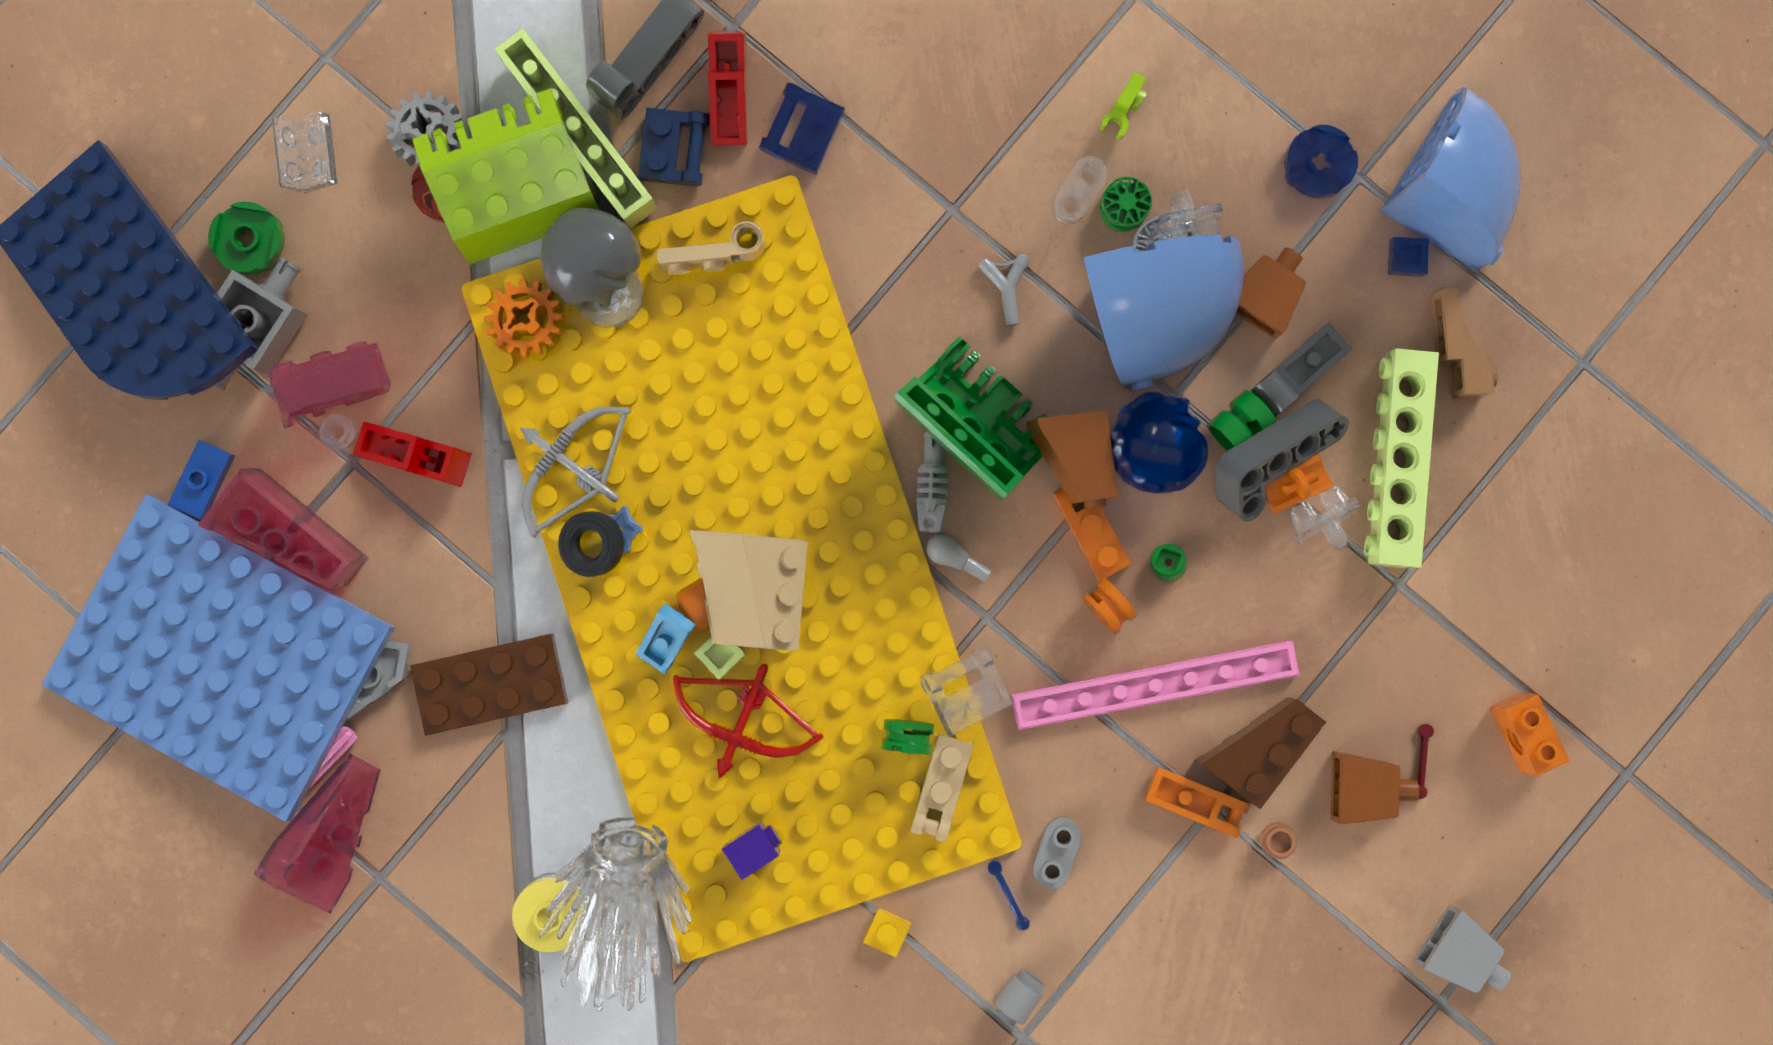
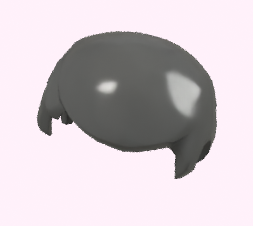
M573 208L561 214L548 228L541 244V265L548 286L553 292L560 295L566 303L576 307H581L583 301L598 302L600 306L608 307L611 303L613 291L625 288L627 286L626 276L636 271L641 263L640 245L630 227L619 217L593 208Z

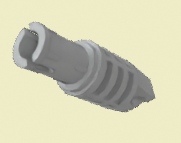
M926 432L924 433V464H921L920 468H918L916 504L919 530L927 533H941L948 506L950 470L945 465L946 450L937 442L935 446V440Z

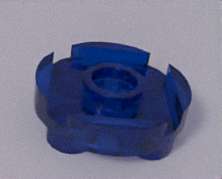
M1317 125L1296 136L1288 146L1284 158L1285 178L1288 184L1295 187L1300 193L1313 198L1333 197L1353 180L1358 168V154L1356 150H1353L1348 135L1334 126ZM1320 153L1324 154L1325 161L1330 163L1329 168L1317 169L1316 164L1312 162V158H1317Z

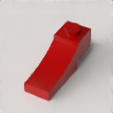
M710 31L708 33V84L711 145H747L746 31Z
M363 421L353 455L462 487L472 453Z

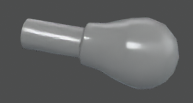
M938 533L928 540L926 552L934 563L953 567L957 570L963 569L983 582L989 577L991 569L969 557V553L951 535Z

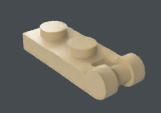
M938 733L912 822L911 833L921 835L924 832L934 835L935 840L946 842L973 749V743ZM929 808L942 811L939 822L926 818Z

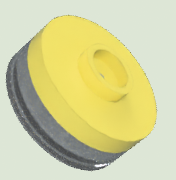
M545 873L539 875L523 887L514 903L512 922L515 932L527 946L537 951L556 952L572 945L584 929L589 915L588 897L583 887L576 880L565 874Z

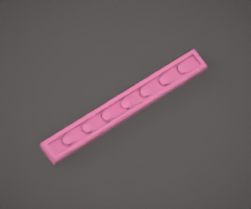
M1293 640L1010 695L1017 730H1023L1300 676Z

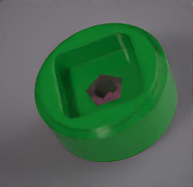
M1164 544L1157 547L1151 554V570L1158 579L1172 582L1181 578L1186 572V555L1180 547L1173 544Z

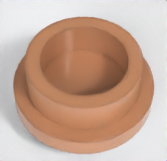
M1275 822L1264 828L1261 833L1260 844L1268 856L1274 859H1285L1294 853L1297 847V836L1290 826L1281 822Z

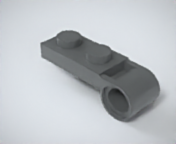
M1328 322L1250 391L1261 399L1273 413L1274 417H1276L1290 406L1301 393L1351 351L1352 348Z

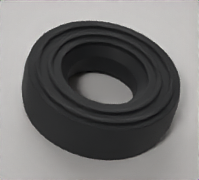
M596 511L582 512L571 517L562 527L558 540L559 553L565 565L574 573L586 577L600 576L611 571L619 563L624 551L623 534L618 524L608 515ZM587 530L597 532L603 542L602 551L595 558L587 557L580 548V538Z

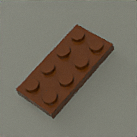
M554 633L410 665L425 736L568 704Z

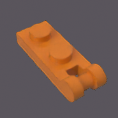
M1063 488L1052 493L1098 581L1131 565L1126 552L1101 507L1084 508L1075 512Z
M1158 766L1155 768L1144 796V800L1235 838H1238L1241 831L1239 824L1243 813L1247 814L1251 806L1247 802ZM1222 805L1230 808L1225 821L1217 818Z

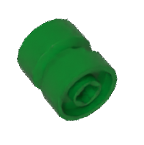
M1244 390L1229 403L1230 411L1222 410L1207 424V428L1217 442L1228 451L1274 424L1276 419L1261 399L1252 392Z

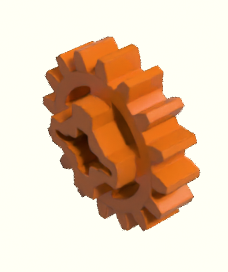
M520 278L519 287H515L508 281L506 282L507 291L504 294L497 289L494 291L495 296L498 298L497 302L486 303V306L493 310L491 315L484 316V321L493 324V327L486 331L487 335L490 337L499 336L494 344L499 349L507 346V353L513 357L518 350H520L521 356L525 359H529L530 350H534L541 356L543 355L542 346L544 344L552 348L555 346L551 339L552 335L562 336L563 334L556 327L557 323L565 321V317L562 314L556 313L562 307V304L559 300L550 301L555 293L549 288L541 293L542 284L536 280L531 288L524 278ZM530 296L527 301L514 300L518 297ZM504 310H506V322L502 325V315ZM547 312V323L545 328H543L542 316ZM522 313H525L530 319V322L526 325L519 318ZM523 336L535 337V339L530 341H515L516 339L520 340Z

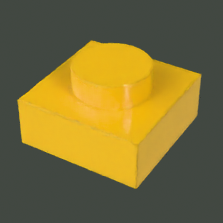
M878 907L863 939V943L896 958L911 926V922Z

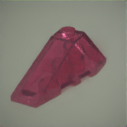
M350 753L273 841L254 875L272 887L331 914L350 882L353 872L350 864L355 847H359L362 835L359 834L364 815L370 810L380 769Z

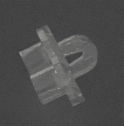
M1187 190L1176 191L1171 199L1172 213L1162 214L1159 217L1158 225L1152 226L1150 229L1153 239L1161 237L1162 240L1187 237L1186 232L1194 231L1196 236L1220 235L1218 220L1224 214L1221 203L1195 208L1191 194Z
M1335 485L1318 497L1327 512L1317 516L1308 501L1290 511L1289 514L1296 528L1293 536L1298 544L1323 532L1335 550H1340L1347 546L1346 542L1348 539L1339 522L1354 515L1355 509L1359 508L1360 504L1355 496L1348 499L1345 493Z

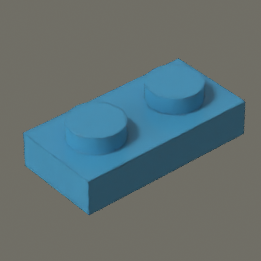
M665 603L654 618L636 655L663 674H666L672 667L696 624Z

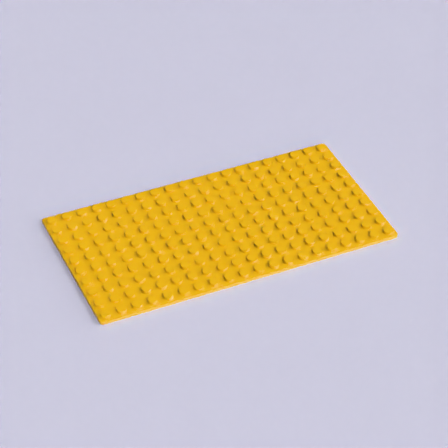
M793 175L631 228L641 250V263L639 268L634 271L639 279L642 290L641 301L636 312L622 323L604 325L593 321L583 312L581 307L566 303L560 295L555 293L550 301L559 300L562 304V307L556 313L562 314L565 317V321L557 323L556 327L563 334L562 336L553 334L551 339L555 346L552 348L544 344L542 346L543 355L541 356L534 350H530L529 359H525L521 356L520 350L513 357L507 353V346L499 349L494 344L499 336L490 337L486 332L489 328L493 327V324L484 321V316L491 315L493 310L486 306V303H496L498 298L495 296L494 291L497 289L504 294L507 291L506 282L508 281L515 287H519L520 278H524L531 288L536 280L542 284L541 293L548 288L550 289L542 270L541 258L466 282L462 286V293L525 485L534 470L533 467L537 466L536 463L540 462L539 460L543 458L542 456L545 455V451L534 443L528 445L520 427L539 430L541 438L549 444H554L553 441L557 440L556 437L560 436L559 433L563 432L562 429H565L579 415L597 407L631 409V413L627 415L605 485L618 495V501L612 502L601 493H598L540 532L679 958L683 962H689L1018 850L1022 844L799 181ZM743 221H751L757 224L762 230L766 243L765 251L758 259L733 262V264L725 265V269L722 271L708 272L704 271V267L689 268L690 272L687 274L670 275L668 270L662 271L658 264L657 249L731 242L730 236L733 228ZM745 234L740 238L739 246L745 249L752 248L756 245L758 237L753 234ZM522 296L514 300L527 301L530 296ZM504 310L502 315V325L506 322V310ZM547 312L542 316L543 328H545L547 323ZM525 313L519 316L525 325L530 322ZM523 336L520 340L516 339L515 341L525 342L533 340L535 337ZM604 414L588 421L575 433L574 439H571V443L569 442L568 447H565L566 449L563 450V454L581 468L593 466L603 474L621 414ZM554 461L555 464L551 465L552 468L548 469V473L546 472V475L541 477L533 493L532 507L538 525L588 494L576 485L577 475L558 461ZM623 506H627L630 516L635 519L638 525L643 527V531L637 534L636 538L631 542V551L629 553L623 552L619 563L606 574L586 577L571 571L563 562L558 547L559 535L564 524L571 517L582 512L596 511L603 514L616 515ZM587 530L580 538V548L584 555L589 558H595L601 553L603 545L600 535L593 530ZM689 530L808 541L798 651L739 646L746 655L721 679L754 680L760 665L767 664L768 671L763 684L818 734L822 733L824 737L804 752L796 756L783 758L754 755L753 752L749 753L748 750L744 751L745 749L738 747L731 760L734 766L719 779L717 759L723 758L728 744L726 741L718 740L719 738L715 739L714 736L710 737L709 734L691 724L680 710L673 683L674 675L683 678L718 679L694 654L711 637L710 627L702 632L693 628L675 662L666 674H663L637 656L636 652L658 611L666 603L674 609L673 605L677 603V593L684 587L702 578L698 574L696 565L699 562L696 545L691 541ZM680 683L685 701L697 715L711 724L717 723L718 726L722 725L721 727L729 728L730 731L735 729L743 709V705L738 700L743 686ZM767 695L761 708L751 711L742 733L743 736H748L747 738L751 737L752 740L761 741L763 745L778 748L800 746L813 738ZM884 719H900L934 724V732L929 736V743L932 744L931 754H909L881 749L882 739L886 738V730L883 729ZM938 733L974 744L946 842L935 840L934 835L924 832L921 835L910 832ZM929 808L926 818L939 822L942 811ZM762 820L766 827L772 825L782 841V844L778 846L781 850L780 855L741 880L722 848L727 842Z

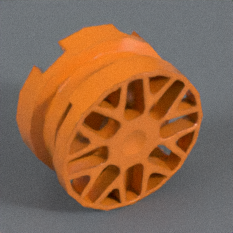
M1102 578L1097 583L1098 588L1092 593H1085L1082 599L1096 617L1116 635L1120 631L1119 629L1122 627V624L1126 620L1132 621L1137 616V613L1119 590L1106 578Z

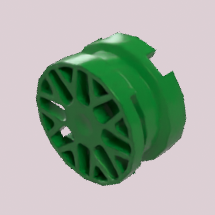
M1125 176L1115 179L1108 185L1100 199L1099 212L1101 219L1108 227L1115 231L1128 232L1135 230L1144 222L1151 210L1152 196L1150 190L1144 182L1134 177Z
M884 719L883 729L886 730V738L882 739L881 749L909 754H931L932 744L929 743V736L934 732V724L910 720Z

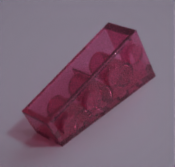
M241 468L198 524V526L208 531H214L225 536V539L237 545L242 544L258 552V555L268 560H275L287 566L288 569L329 589L348 586L369 559L368 556L261 468Z

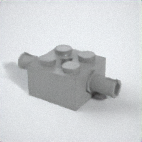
M282 257L279 258V262L265 284L260 283L258 285L249 278L232 270L217 293L258 348L242 364H247L251 368L268 375L271 374L308 316L285 301L287 298L284 295L298 273L301 272V269ZM251 320L254 321L252 326L249 325ZM237 368L214 386L225 390L226 385Z

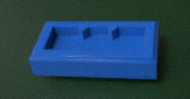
M198 440L168 505L200 520H205L235 455L207 442Z

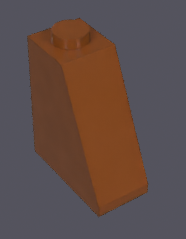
M1107 410L1042 417L1026 422L1028 432L1071 503L1084 502L1085 509L1107 506L1106 499L1119 497Z

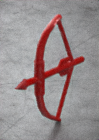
M767 664L760 665L754 680H719L673 676L680 710L691 724L709 734L710 737L714 736L715 739L719 738L718 740L726 741L728 744L723 758L717 759L719 779L734 766L731 760L738 747L745 749L744 751L748 750L749 753L753 752L754 755L783 758L796 756L804 752L824 737L822 733L818 734L763 684L768 671ZM680 683L743 686L738 699L743 705V709L735 729L730 731L729 728L721 727L722 725L718 726L717 723L711 724L697 715L685 701ZM767 695L813 738L800 746L778 748L763 745L761 741L757 742L756 739L747 738L748 736H743L742 733L751 711L760 709Z

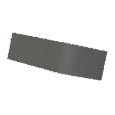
M662 0L613 64L610 65L606 61H601L592 70L586 82V88L591 97L621 120L629 116L699 26L704 16V10L691 0Z
M1315 399L1228 450L1219 458L1215 466L1218 501L1243 521L1254 520L1260 515L1266 504L1265 485L1338 442L1348 429V418L1322 400Z

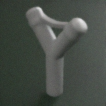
M1018 254L1016 259L1005 263L991 262L988 258L983 259L979 263L982 273L1001 291L1006 326L1020 324L1015 288L1029 262V258L1024 254ZM1012 265L1007 277L997 269V267Z

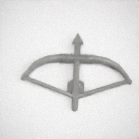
M597 407L579 415L565 429H562L563 432L559 433L560 436L556 437L557 440L553 441L554 444H549L541 438L539 430L520 427L528 445L534 443L545 451V455L542 456L543 458L539 460V463H536L537 466L533 467L534 470L524 487L522 510L532 538H535L538 532L598 493H601L612 502L618 501V495L605 485L627 415L631 413L630 408ZM604 414H621L603 474L593 466L581 468L563 454V450L566 449L565 447H568V443H571V439H574L575 433L588 421ZM554 461H558L577 475L576 485L588 494L537 527H534L530 513L533 493L541 477L545 476L546 472L548 473V469L552 468L551 465L555 464Z

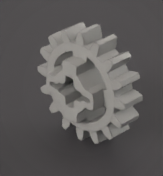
M427 91L425 98L420 99L419 95L414 92L412 93L413 101L408 103L403 98L399 100L403 107L400 111L397 109L390 110L395 121L386 122L385 126L391 132L386 138L391 146H394L392 150L397 157H403L408 166L411 167L416 161L420 167L417 153L414 149L413 138L428 133L437 151L433 131L439 128L448 138L450 151L461 147L457 142L458 137L455 133L454 123L462 120L465 124V121L461 114H459L460 111L454 102L449 104L445 95L441 94L436 99L431 91Z

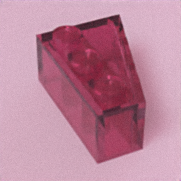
M366 341L356 342L347 346V351L332 354L331 351H323L310 356V361L296 364L295 361H285L273 366L274 370L267 372L270 390L283 429L294 425L292 420L294 417L312 413L313 417H318L326 414L325 409L341 404L350 406L389 392L391 382L378 344L368 345Z

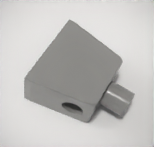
M1450 904L1413 960L1414 963L1426 971L1474 993L1480 992L1485 983H1488L1498 991L1503 990L1511 978V973L1498 964L1505 950L1468 914Z

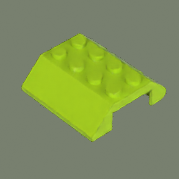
M551 88L536 93L542 113H538L531 95L523 98L524 107L530 122L521 126L517 122V114L510 103L502 106L507 123L506 126L497 108L467 118L473 138H470L462 120L454 123L455 133L461 146L458 149L450 151L448 138L441 128L433 131L437 151L428 133L413 138L420 167L453 242L470 265L542 239L553 222L570 209L580 207L601 210L592 186L586 180L562 121L561 110Z

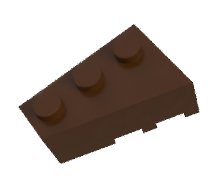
M1285 698L1251 721V724L1236 734L1229 736L1222 741L1223 743L1194 761L1248 803L1261 809L1326 724L1324 719L1298 699Z

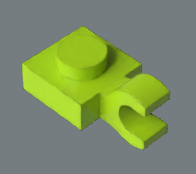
M1134 72L1113 109L1104 116L1100 130L1104 131L1110 122H1116L1120 126V130L1115 139L1121 140L1125 136L1129 127L1126 114L1130 109L1136 112L1147 93L1142 88L1147 78Z

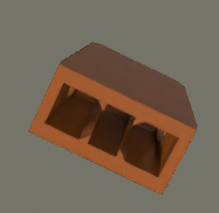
M1287 247L1283 249L1276 261L1267 255H1263L1244 274L1243 289L1236 314L1274 339L1281 336L1290 322L1306 285L1305 280L1294 273L1303 259L1302 256Z
M1333 751L1331 820L1339 824H1351L1396 818L1399 815V801L1417 802L1419 798L1418 781L1400 779L1399 765Z

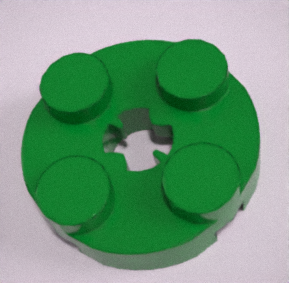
M237 202L230 205L232 208L227 209L223 214L219 213L213 219L208 233L209 246L219 262L227 269L234 270L242 275H254L260 272L271 271L275 267L276 261L281 256L284 248V232L281 221L266 208L252 202ZM245 230H252L251 233L255 237L252 244L250 243V246L244 247V243L239 241V236L241 233L246 235Z

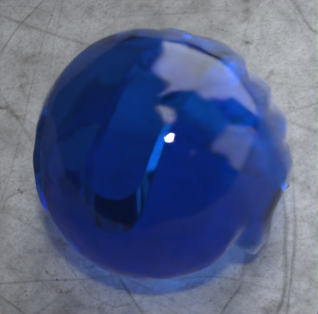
M1146 392L1121 409L1111 429L1110 439L1115 471L1126 484L1142 492L1166 494L1185 489L1201 474L1208 458V444L1203 434L1198 430L1200 419L1189 412L1190 400L1188 398L1165 396L1159 392Z

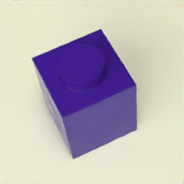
M761 820L727 842L722 850L740 879L743 880L777 858L781 852L778 846L782 844V841L772 825L766 827Z

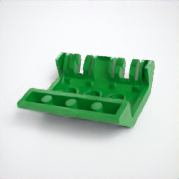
M959 336L948 346L936 363L919 378L913 377L894 395V403L1002 501L1043 456L1036 443L1033 444L1030 441L1032 437L1028 430L1024 434L1014 425L1021 417L1028 413L1033 403L1027 398L1006 419L1004 415L1016 404L1023 394L1000 374L980 395L978 391L990 380L997 370L991 365L983 370L973 385L969 384L962 376L979 361L981 355L974 350L954 371L952 369L953 366L971 348ZM1043 413L1041 416H1038L1037 418H1042V417H1047V416Z

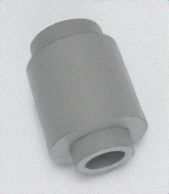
M1023 968L1020 969L1018 974L1013 973L994 1001L995 1006L998 1008L996 1015L1011 1026H1014L1016 1022L1024 1025L1043 997L1041 991L1045 984Z

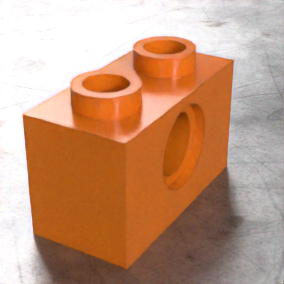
M1521 692L1490 707L1521 773L1539 776L1570 761L1538 694Z

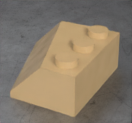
M689 530L691 541L696 545L699 560L696 565L698 574L703 579L706 594L704 601L713 644L798 651L808 541Z

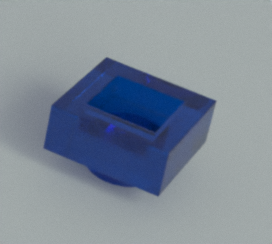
M1392 237L1389 240L1388 275L1418 277L1427 275L1429 239Z

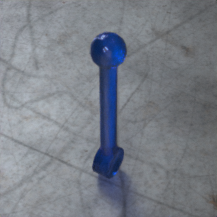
M997 860L989 862L988 871L990 874L995 875L1017 919L1016 927L1022 931L1027 930L1030 926V921L1022 915L1001 873L1002 865Z

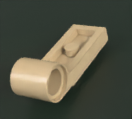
M743 221L733 228L730 236L731 242L657 249L658 264L662 271L668 270L670 275L687 274L690 272L689 268L704 267V271L708 272L722 271L725 269V265L733 264V262L758 259L764 253L766 243L762 230L757 224L751 221ZM745 234H753L758 237V241L754 247L745 249L739 246L740 238Z

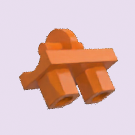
M1320 455L1313 456L1265 485L1266 500L1273 514H1277L1334 487L1332 480L1325 471Z

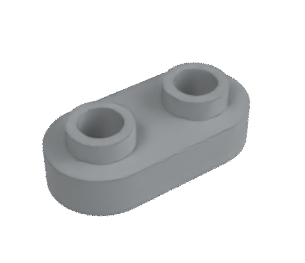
M1056 817L1048 822L1033 862V875L1036 881L1046 889H1057L1067 882L1081 842L1079 827L1073 820L1067 817ZM1062 830L1068 831L1070 835L1065 843L1057 841V834ZM1050 865L1058 867V873L1054 877H1048L1045 874L1046 868Z

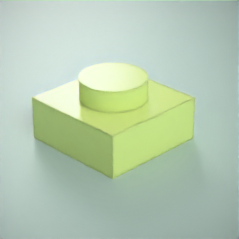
M712 637L694 653L719 680L746 655L739 646L713 644Z

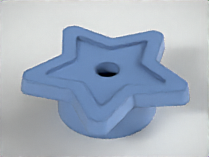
M623 506L616 515L608 516L618 526L622 527L624 538L623 552L629 553L631 551V542L636 538L637 534L643 531V527L638 525L635 519L630 516L629 508Z

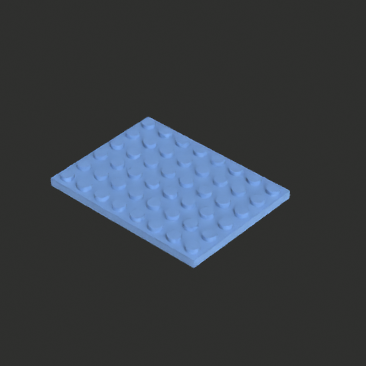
M146 494L44 679L42 686L279 819L288 822L292 821L393 633L395 626L196 518L169 506L168 503Z

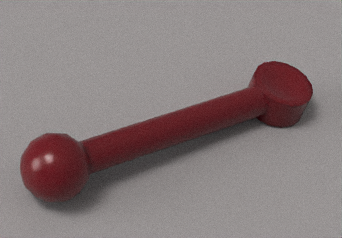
M1421 724L1418 727V734L1421 737L1417 780L1419 784L1418 799L1425 798L1428 793L1426 787H1424L1429 738L1434 734V729L1429 724Z

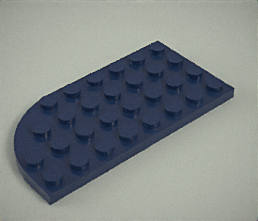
M99 140L0 224V245L84 364L100 380L113 388L152 400H168L169 397L184 394L194 395L220 382L258 350L109 147Z

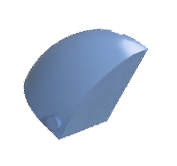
M1465 87L1458 89L1452 94L1380 210L1383 214L1476 271L1487 264L1493 265L1504 250L1502 244L1514 219L1520 194L1521 176L1517 149L1511 133L1497 112L1483 98Z
M1221 235L1188 236L1154 241L1147 246V251L1140 252L1139 249H1133V246L1083 257L1107 348L1118 379L1125 388L1131 387L1132 392L1154 387L1152 381L1172 376L1189 368L1207 355L1221 340L1235 317L1243 289L1244 263L1238 238L1228 236L1224 238L1225 242H1222Z

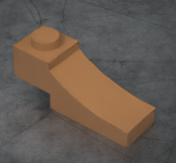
M1457 287L1440 289L1431 295L1436 352H1439L1438 365L1451 364L1453 398H1477L1494 393V387H1496L1498 380L1497 370L1492 366V357H1484L1469 334L1461 312Z

